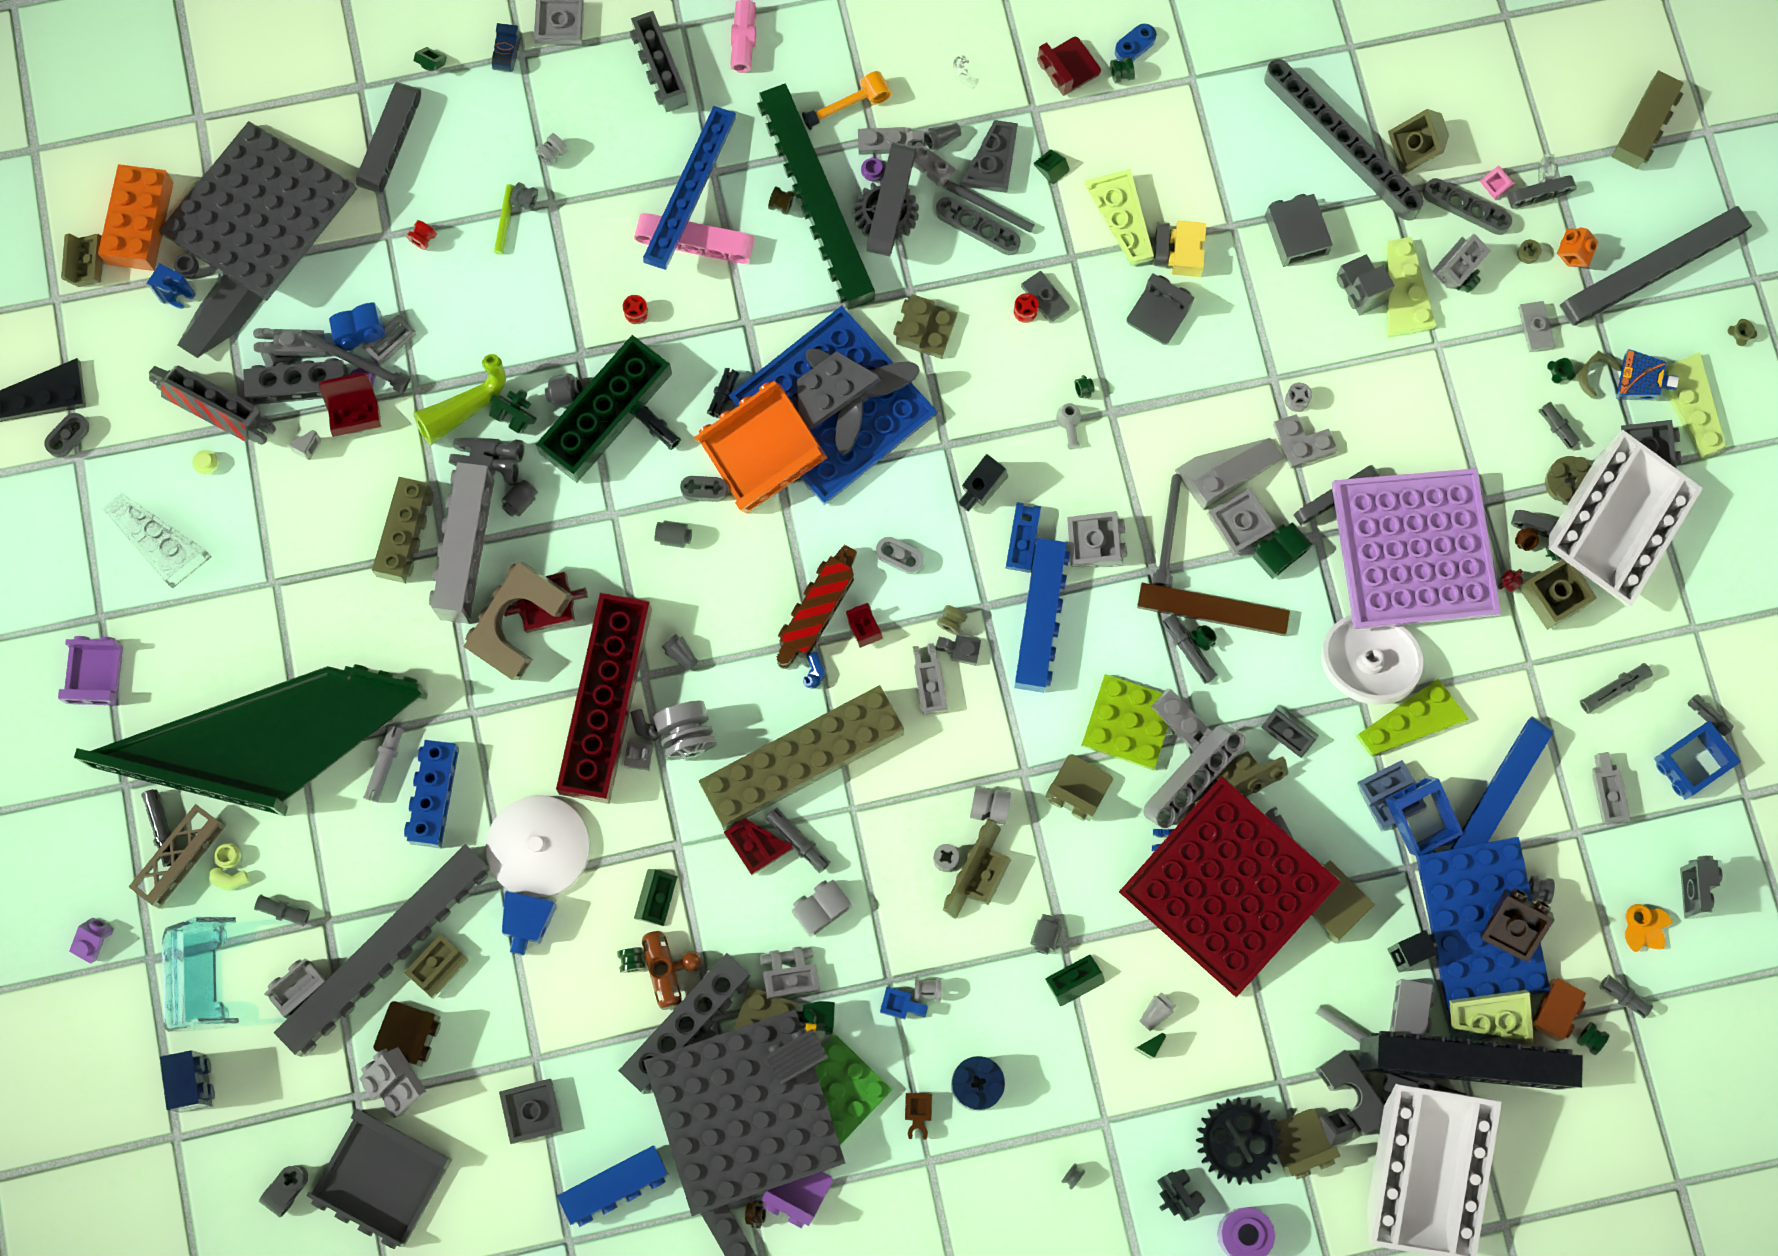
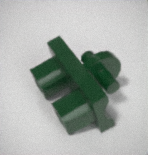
M522 389L517 394L509 391L507 397L512 402L501 395L498 397L492 395L490 402L493 405L489 413L490 417L503 422L507 413H510L514 417L508 427L519 434H522L529 424H535L537 417L520 408L523 406L529 409L531 403L526 400V391Z

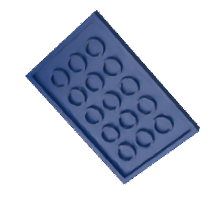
M1519 837L1416 856L1431 934L1438 945L1436 959L1446 1009L1450 1011L1449 1000L1527 990L1530 995L1550 990L1541 943L1527 963L1482 940L1480 934L1493 915L1492 909L1505 888L1513 891L1514 888L1523 891L1528 896L1527 900L1532 902Z

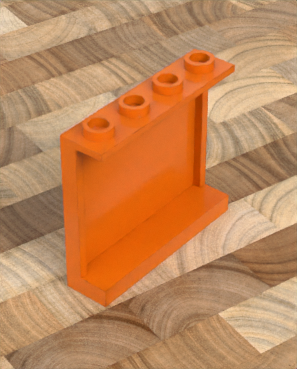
M776 381L763 384L759 388L758 393L743 398L739 402L738 407L732 411L727 410L719 416L718 421L712 425H705L699 430V434L694 437L696 441L701 443L721 477L726 482L737 500L735 504L738 509L746 514L828 458L783 387Z

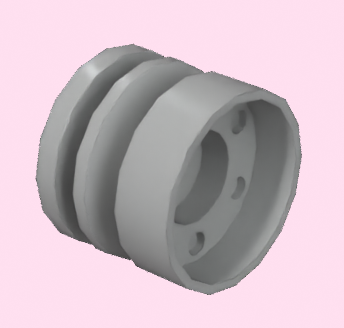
M697 700L680 703L658 712L653 717L658 734L670 735L661 742L662 747L667 748L664 751L666 760L692 758L717 745L715 736L711 735L713 733L712 726H700L709 720L704 701Z

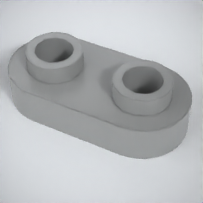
M893 537L882 538L876 546V554L880 561L906 574H916L923 567L924 557L918 549ZM891 548L893 553L887 555L884 553V550ZM913 559L916 563L913 566H909L906 561Z

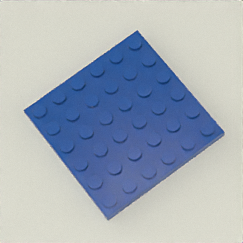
M841 305L730 393L729 398L738 407L739 402L743 398L758 393L759 388L763 384L776 381L783 387L799 412L797 379L813 369L806 358V351L812 348L822 350L830 355L837 351L870 371L893 362ZM912 383L887 395L868 398L864 402L860 432L853 448L846 455H841L836 447L835 438L839 410L811 430L828 458L799 478L825 506L935 417L937 410Z

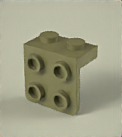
M1070 754L1050 785L1045 797L1049 799L1048 801L1058 808L1064 807L1071 811V814L1077 819L1090 822L1113 778L1103 770L1074 754Z
M1307 1109L1276 1122L1272 1126L1273 1129H1281V1133L1275 1135V1138L1283 1140V1143L1275 1145V1148L1282 1152L1277 1157L1286 1177L1295 1176L1296 1180L1311 1175V1168L1319 1166L1321 1170L1336 1164L1335 1158L1341 1156L1337 1146L1331 1147L1314 1109Z

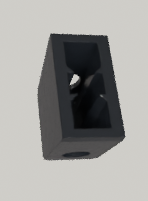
M986 453L962 484L963 490L966 493L957 503L967 512L977 502L984 506L1007 480L1008 473L1006 468ZM978 485L984 486L981 490H975V487Z

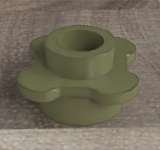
M1744 318L1740 319L1735 326H1730L1727 330L1728 334L1735 338L1738 346H1745L1748 340L1757 337L1754 325Z

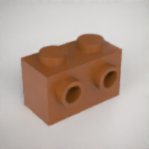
M1556 978L1550 981V990L1544 993L1532 1018V1026L1534 1030L1558 1042L1571 1036L1575 1028L1572 1022L1576 1014L1580 1015L1585 1007L1586 1001L1583 999L1586 993Z

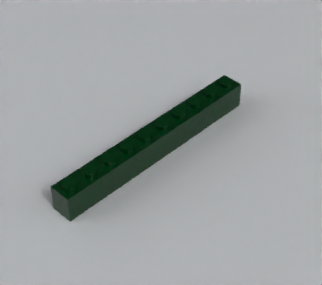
M786 83L759 92L760 102L757 103L761 117L766 116L768 123H765L769 136H774L777 142L774 144L778 157L783 156L785 174L787 178L791 177L794 182L792 190L796 199L800 198L803 205L800 207L805 220L809 219L812 226L809 229L813 240L818 239L821 247L818 250L821 259L828 262L830 268L827 269L831 282L836 281L839 288L836 290L840 303H845L847 309L850 310L874 301V287Z

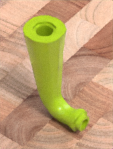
M488 354L482 360L483 368L489 373L483 384L414 412L417 427L430 446L490 404L492 395L498 396L506 383V373L502 360L496 354Z

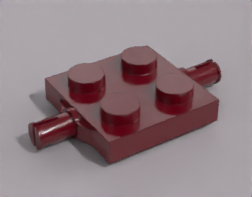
M561 572L546 576L547 578L574 595L561 617L552 616L527 599L518 600L517 604L510 605L505 611L504 616L507 617L519 613L526 633L575 622L574 600L588 598L586 587L572 591L569 587L567 573Z

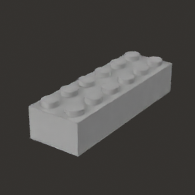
M457 462L456 470H452L450 483L453 485L452 494H448L446 500V508L449 509L448 517L444 518L442 522V533L445 534L443 542H439L438 545L440 562L439 566H435L433 580L436 581L435 590H431L429 595V605L441 621L470 624L495 482L488 466Z

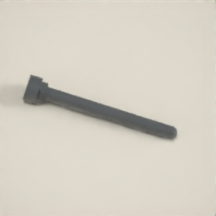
M301 330L298 333V337L301 340L390 382L393 390L403 394L409 385L411 376L404 372L392 373L305 330Z
M1174 474L1171 478L1159 569L1156 570L1152 578L1153 585L1169 588L1172 587L1173 580L1171 571H1169L1181 485V476L1179 474Z

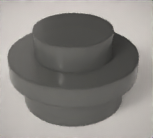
M182 254L176 258L174 270L183 275L184 278H191L198 272L199 263L194 256Z

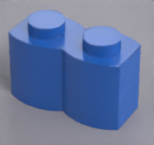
M375 302L361 304L353 310L342 311L329 318L333 342L344 350H353L362 343L375 342L386 335L382 314Z

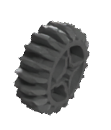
M882 179L880 186H876L872 182L870 189L864 187L863 195L858 194V203L854 204V210L856 211L854 219L858 221V229L863 228L862 234L864 236L870 233L876 205H872V208L868 207L878 200ZM907 188L901 216H904V218L899 222L896 238L900 242L903 238L902 234L910 235V229L916 227L915 221L919 218L917 213L919 205L915 203V195H910L909 188Z

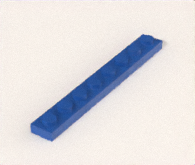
M713 106L643 256V263L667 270L736 120L735 112Z

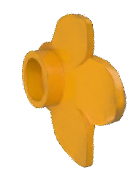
M1642 904L1630 906L1625 914L1628 926L1624 932L1629 948L1633 952H1638L1643 945L1656 950L1664 949L1665 937L1662 928L1672 924L1669 915L1661 909L1649 910ZM1635 913L1641 915L1642 919L1640 922L1635 920Z

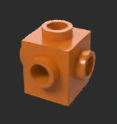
M1588 228L1566 229L1557 255L1568 267H1589L1594 252L1597 250L1598 240Z

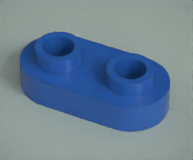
M1143 23L1132 29L1116 43V58L1120 61L1124 57L1130 56L1132 61H1135L1154 45L1157 36L1155 28L1150 24ZM1141 33H1148V36H1143ZM1129 46L1131 49L1125 50L1124 47Z

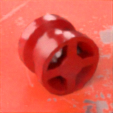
M417 220L413 231H409L406 238L416 247L426 250L429 246L428 242L430 239H434L437 233L425 222Z
M1029 293L1021 294L1016 298L1013 314L1019 322L1029 323L1036 318L1039 306L1037 298Z
M630 295L624 300L622 307L626 320L631 324L643 323L648 317L645 299L639 295Z

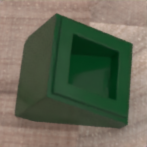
M1052 149L1033 163L1040 173L1052 184H1055L1070 171L1066 158Z
M1162 1032L1134 1050L1149 1059H1153L1163 1044L1166 1034Z

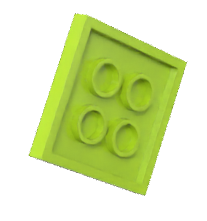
M1105 674L1081 747L1154 771L1168 725L1151 706L1163 693Z

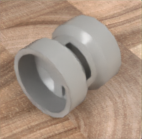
M555 133L550 134L544 144L540 143L535 148L536 154L549 167L556 162L558 156H563L569 151L565 143Z

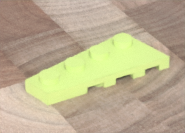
M1131 169L1084 181L1085 187L1129 264L1132 266L1154 260Z
M1412 237L1388 241L1386 244V270L1395 287L1388 297L1387 338L1434 329L1436 324Z
M1700 352L1666 366L1665 374L1679 376L1676 391L1663 389L1700 458L1722 450L1726 444Z

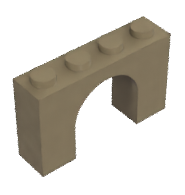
M517 562L510 566L506 573L507 579L503 585H499L492 595L493 601L489 607L486 606L479 615L480 621L475 628L473 627L469 630L465 637L466 643L463 646L511 680H520L533 659L509 643L504 636L502 619L507 608L518 600L527 599L552 616L561 617L574 595L524 562Z

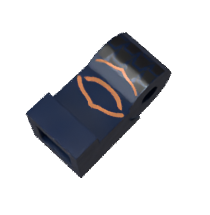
M497 23L492 55V69L513 72L521 41L520 30L517 25Z

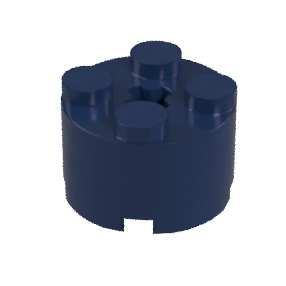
M974 1056L962 1061L955 1069L951 1079V1091L956 1102L965 1109L976 1112L985 1111L993 1107L1000 1100L1005 1089V1078L1001 1068L993 1060L983 1056ZM974 1077H977L978 1080L983 1079L984 1084L981 1091L977 1087H971Z

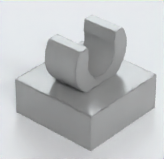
M628 741L624 767L650 771L653 744Z

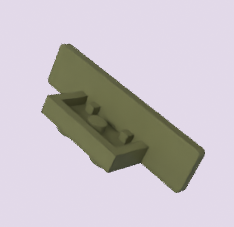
M1249 751L1233 758L1209 786L1212 787L1223 776L1247 797L1287 776V762L1281 756L1261 767Z
M987 819L985 825L981 827L974 847L968 852L967 861L962 871L957 874L956 883L951 893L945 898L943 911L953 919H957L967 897L989 906L1011 862L1008 856L991 850L1001 831V828L991 819Z

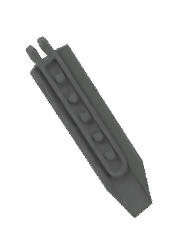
M223 274L199 305L177 346L194 357L199 358L240 331L263 301V298Z

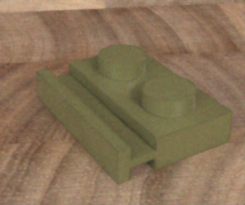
M440 933L404 973L434 999L469 959Z

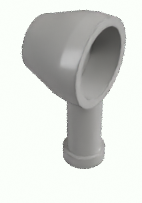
M1067 403L1058 409L1056 420L1061 427L1066 429L1067 447L1073 450L1080 447L1076 426L1080 423L1081 412L1076 405ZM1072 410L1074 414L1067 415L1065 411Z

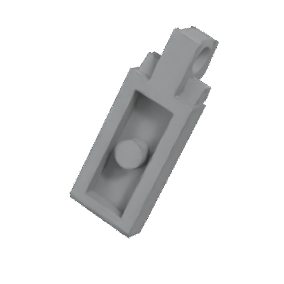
M906 127L858 129V150L860 155L889 154L892 142L914 146L917 142L924 145L925 141L924 131H912L911 128Z
M1609 752L1598 753L1594 755L1596 767L1592 768V776L1602 824L1629 821L1630 813L1621 771L1617 769L1616 764L1611 765Z

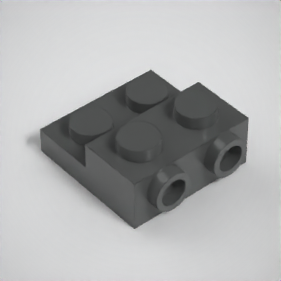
M1672 420L1621 425V431L1624 430L1673 467L1677 469V466H1682L1681 451H1676L1675 442H1680L1679 427L1674 428Z
M1711 855L1698 856L1696 860H1689V864L1680 867L1684 919H1695L1712 912L1714 895L1710 893V890L1720 886L1723 874L1721 867H1718V860H1714Z

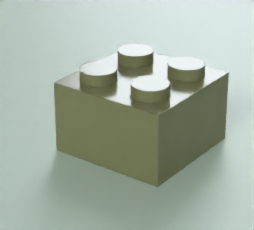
M1564 560L1527 580L1519 588L1547 630L1589 606L1597 599L1581 573Z

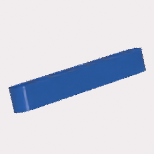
M1533 716L1528 719L1463 826V834L1456 838L1457 841L1453 843L1450 849L1486 843L1490 840L1554 732L1553 728Z

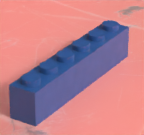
M1037 538L1014 684L1015 689L1044 693L1046 686H1051L1053 671H1048L1049 661L1054 662L1056 647L1052 646L1053 637L1058 638L1060 623L1055 622L1056 613L1061 614L1063 599L1059 598L1060 589H1065L1067 575L1062 574L1063 565L1068 566L1070 551L1066 550L1067 542Z

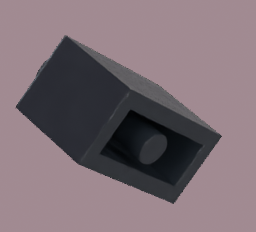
M1424 930L1387 948L1398 972H1401L1437 955L1436 949L1438 945L1433 935L1428 934L1427 930Z

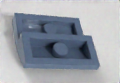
M1403 760L1357 782L1364 801L1381 831L1396 824L1385 798L1415 783ZM1422 798L1403 808L1402 811L1407 819L1425 810L1427 805Z

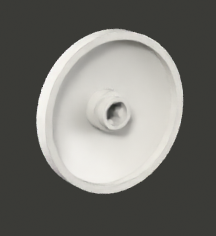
M1352 615L1339 620L1330 628L1321 648L1322 667L1331 683L1346 696L1366 704L1385 705L1405 698L1414 690L1423 671V655L1420 646L1413 635L1402 625L1354 629Z
M528 796L509 804L494 819L486 839L487 862L498 882L510 892L540 899L556 896L569 889L582 875L590 854L589 834L582 818L570 805L550 796Z

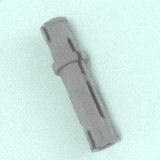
M388 725L383 744L378 747L379 755L363 795L364 799L370 801L372 792L375 791L372 802L379 803L393 758H397L398 752L396 750L404 732L403 729L397 727L396 733L392 737L395 726Z

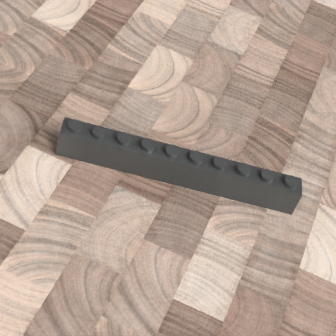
M464 844L273 1033L294 1055L301 1057L303 1054L305 1056L310 1054L317 1046L315 1042L322 1035L328 1036L336 1028L337 1025L335 1023L342 1016L347 1017L356 1008L354 1004L361 997L366 998L375 989L373 985L380 978L385 979L394 970L393 965L399 959H406L412 953V946L418 940L424 941L432 933L431 928L437 922H443L451 914L450 909L456 903L461 904L470 895L469 890L475 884L480 885L489 876L487 872L490 868Z

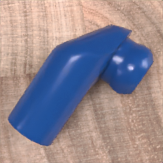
M812 652L806 656L811 669L808 675L804 676L803 684L810 689L820 686L826 674L818 652Z

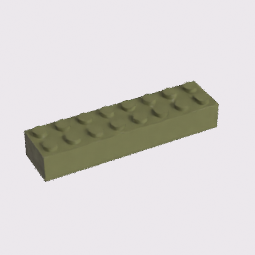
M878 685L698 781L723 830H726L744 818L747 819L903 736L904 727L882 687Z

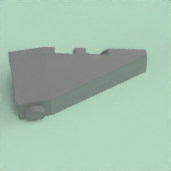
M1271 438L1196 456L1175 469V472L1181 476L1182 482L1202 510H1205L1284 459V456Z

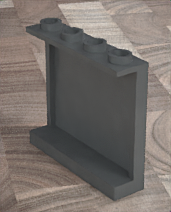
M355 1109L350 1117L353 1121L314 1190L308 1192L306 1196L313 1199L311 1202L313 1206L323 1211L327 1208L335 1211L334 1217L347 1224L350 1220L359 1225L357 1230L370 1237H372L373 1233L382 1237V1244L394 1250L396 1246L405 1247L452 1159L360 1109Z

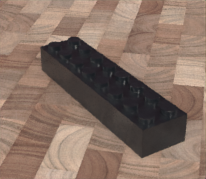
M1379 1031V1033H1369V1037L1360 1039L1359 1071L1566 1090L1582 1088L1583 1055H1575L1571 1049H1556L1555 1051L1548 1050V1047L1543 1046L1522 1048L1521 1044H1506L1504 1046L1497 1045V1042L1493 1041L1472 1043L1471 1039H1455L1454 1041L1446 1040V1037L1442 1036L1421 1038L1420 1034L1406 1033L1404 1035H1395V1032Z

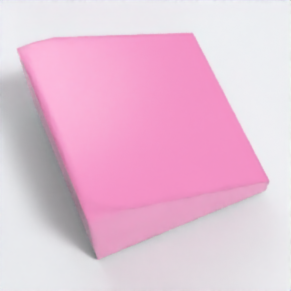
M1499 165L1479 181L1494 200L1516 185Z

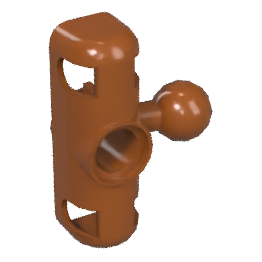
M661 931L649 932L642 937L641 942L657 1004L662 1010L675 1008L682 1002L676 972L683 969L690 972L698 970L702 964V958L698 952L688 951L682 959L673 962L665 934ZM659 936L664 937L666 946H661ZM645 941H647L649 950L647 951L645 948ZM659 964H666L668 966V971L664 975L659 976L655 974V968ZM672 986L677 987L679 996L674 995ZM657 991H660V995H661V999H662V1000H660V1001H659V998H658Z

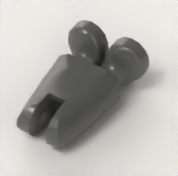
M493 438L454 439L452 447L462 452H468L470 455L450 454L449 464L456 467L457 462L488 466L492 477L498 471L502 474L504 481L508 485H515L517 483L519 475L517 462H521L524 455L523 440L515 439L508 444H501L500 439ZM504 456L508 459L501 460L499 457Z

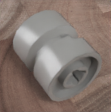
M976 786L970 818L982 821L990 818L995 823L1005 825L1011 792L997 790L995 793H992L990 788Z

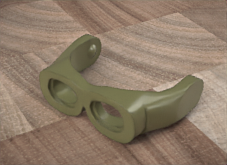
M1599 350L1575 374L1581 389L1592 399L1596 398L1597 393L1587 383V371L1590 364L1605 362L1617 371L1622 369V365L1617 360L1601 353Z

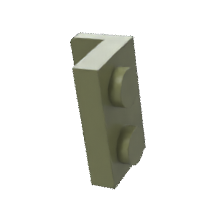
M70 233L64 235L62 280L77 287L101 282L103 260L98 255L102 235L93 234L80 238Z

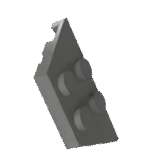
M836 351L797 379L799 414L811 431L882 381V379L877 374Z

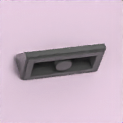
M1281 705L1274 709L1261 726L1262 729L1300 758L1304 756L1319 736Z

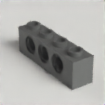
M329 358L325 362L306 360L300 362V364L293 365L278 363L276 366L271 367L254 365L250 369H243L244 397L253 405L323 399L319 389V382L316 381L317 377L326 375L324 380L348 376V368L343 360L337 358ZM301 377L298 383L291 384L294 378ZM277 379L274 385L266 386L268 381Z

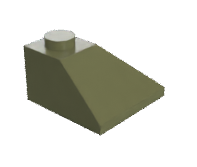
M1430 109L1420 112L1388 131L1402 174H1406L1444 153L1449 137L1442 113Z

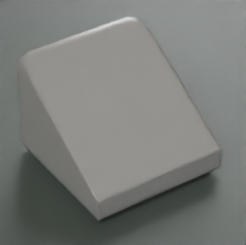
M311 430L291 442L288 446L293 453L311 460L321 442V438L316 431Z

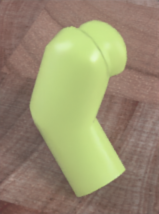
M214 868L209 874V880L212 885L226 891L233 890L250 882L245 870L231 876L224 873L221 868Z

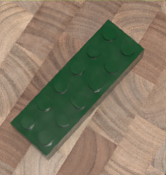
M631 335L535 444L539 454L574 482L578 483L634 419L636 413L648 403L672 375L670 363L634 335Z

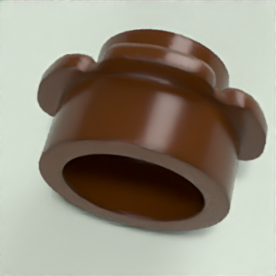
M1528 527L1521 529L1515 537L1517 547L1525 551L1534 549L1539 543L1537 531L1534 528L1530 529Z

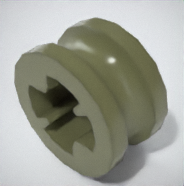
M1525 240L1517 251L1519 260L1525 264L1534 263L1541 255V245L1536 240ZM1527 247L1530 248L1531 252H1534L1532 256H1529L1528 252L1525 251Z

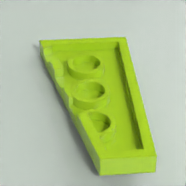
M1438 678L1360 732L1356 737L1372 757L1435 732H1440L1451 726L1467 722L1469 718Z

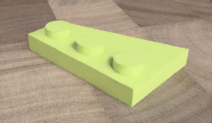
M1527 990L1449 1000L1451 1024L1455 1029L1481 1034L1487 1033L1498 1035L1502 1038H1514L1534 1043L1530 993Z

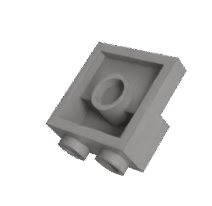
M1117 511L1067 517L1072 567L1089 565L1104 567L1123 564V558L1127 557L1126 542L1121 543V534L1125 533L1124 518L1119 519Z
M399 1047L389 1052L387 1049H383L372 1057L374 1061L361 1068L363 1075L359 1078L364 1090L371 1099L375 1100L381 1097L386 1108L392 1113L394 1118L403 1115L426 1092V1089Z

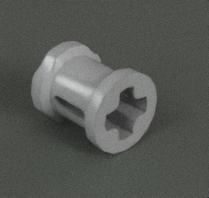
M915 977L914 1001H919L921 998L936 999L937 1002H941V978L936 980H920L919 977Z

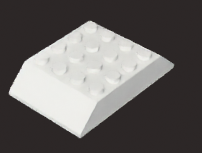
M1622 430L1597 456L1549 534V550L1630 608L1635 603L1703 488Z
M1395 1084L1383 1109L1367 1206L1368 1234L1371 1246L1433 1256H1477L1501 1101Z

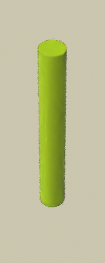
M507 184L505 188L494 253L502 255L505 248L512 210L510 200L515 187L512 184Z

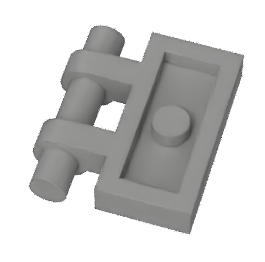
M801 946L793 947L792 950L784 952L773 950L769 954L760 955L761 965L771 964L773 969L763 973L767 999L820 990L816 964L805 965L804 959L813 957L811 947L804 949ZM794 961L795 967L783 969L782 962Z

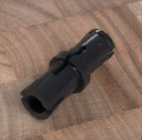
M725 368L719 385L713 390L714 397L709 409H707V414L712 417L716 414V418L719 419L727 401L730 400L729 394L732 393L735 382L739 377V373L734 369L730 372V368Z
M647 406L642 407L636 413L635 417L650 430L649 433L653 437H658L669 450H673L678 446L681 438L667 427L665 420L659 419Z

